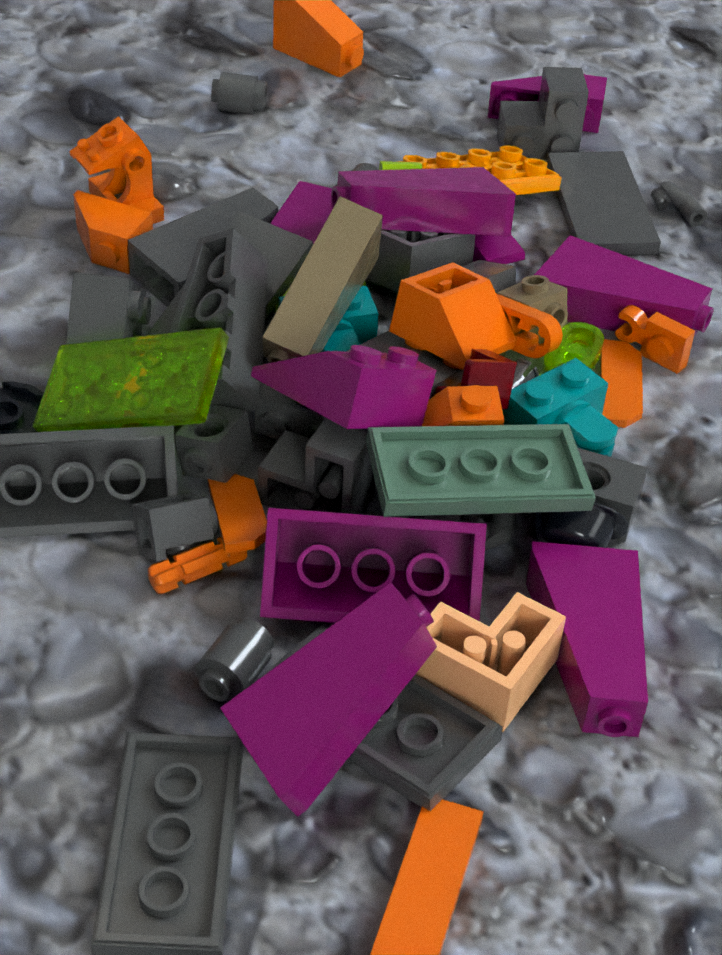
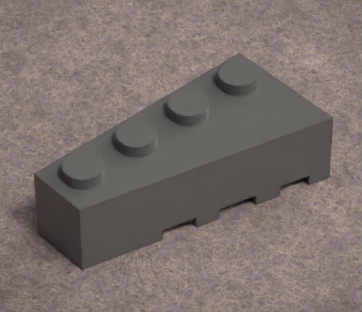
M234 228L199 238L151 391V395L186 422L203 403L247 410V412L260 409L261 382L251 377L252 367L262 365L263 360L262 337L265 324L268 260Z

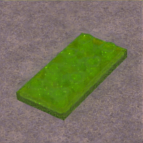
M221 327L60 345L32 427L38 432L205 423L229 336Z

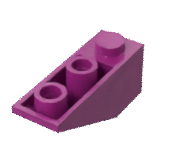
M584 74L589 94L582 131L598 133L607 77ZM542 76L492 82L487 118L499 119L501 101H539Z

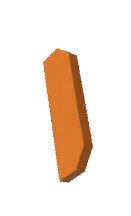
M602 339L600 345V377L608 382L602 415L617 427L626 428L640 420L643 414L642 353L626 341Z
M234 474L226 483L208 479L207 484L212 504L217 514L218 527L225 553L255 550L266 541L267 520L254 479Z

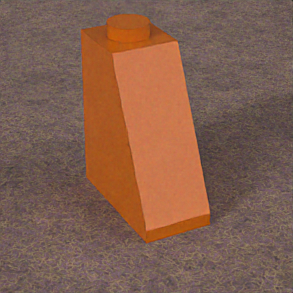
M274 0L273 49L339 78L362 64L364 56L363 31L331 0Z

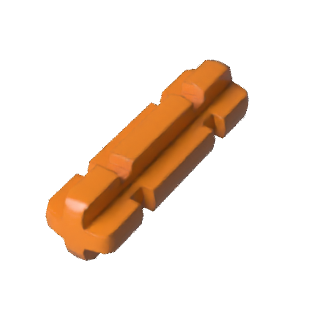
M218 537L217 544H214L211 540L173 556L174 561L171 563L167 559L150 565L148 568V579L157 594H165L179 587L177 582L182 581L186 585L222 570L223 563L230 567L244 561L248 557L247 551L225 553L222 538Z

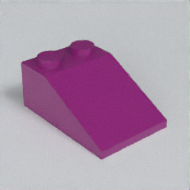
M352 345L350 352L325 351L252 367L251 377L346 429H368V427L422 426L437 370L417 361L419 354L406 348L391 346L387 353H381L370 347Z

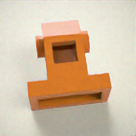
M119 116L110 123L103 125L89 138L80 139L77 142V146L69 151L70 156L76 159L89 175L110 169V172L88 178L89 192L91 194L152 212L153 224L164 221V206L153 194L151 153L139 135ZM122 193L119 199H117L114 196L116 194Z

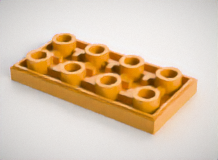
M509 145L500 146L499 151L495 152L473 148L469 149L466 155H457L452 152H437L436 158L405 155L403 156V161H396L420 162L422 169L484 167L516 193V195L560 190L562 179L558 173L547 168V162L540 159L527 158L522 155V149Z

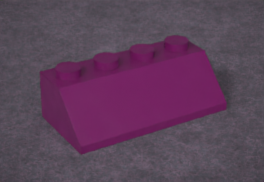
M268 508L260 617L336 623L392 582L405 599L414 593L430 614L440 602H443L480 621L487 524Z

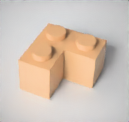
M519 592L513 596L490 626L440 602L430 614L434 622L426 627L437 648L417 671L416 675L502 726V732H504L557 661L566 616Z

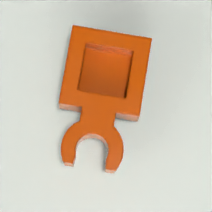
M628 305L619 313L618 317L629 323H624L615 331V336L619 340L641 344L640 352L643 357L676 374L687 366L695 330L659 312L654 313L648 319L644 311L634 305Z

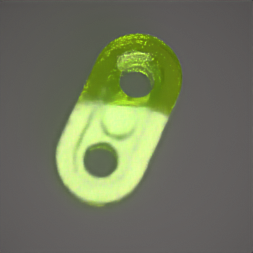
M571 322L562 327V342L558 349L545 355L542 374L574 358L580 360L593 371L601 356L604 342L603 333L596 326L585 322Z

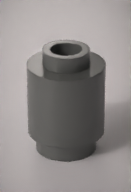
M221 72L220 79H213L211 102H217L218 110L254 115L255 111L264 112L267 97V81L258 80V76Z
M240 619L237 623L225 627L196 664L195 668L200 687L209 697L218 701H230L255 682L271 660V650L274 646V641L268 630L251 619Z

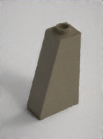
M341 196L339 197L262 337L263 355L269 363L316 354L323 350L378 260L383 215Z

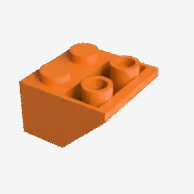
M452 262L401 280L389 332L405 339V343L408 346L418 350H426L442 358L445 365L460 370L464 369L465 362L470 359L472 349H487L501 354L515 347L516 337L489 279Z

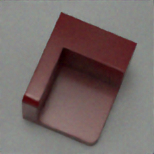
M472 349L470 359L465 362L461 386H497L502 409H508L517 362L487 349ZM437 386L435 395L449 386Z

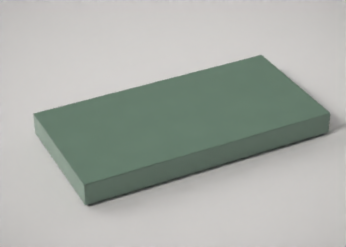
M569 424L368 427L365 441L383 517L592 511L596 497Z

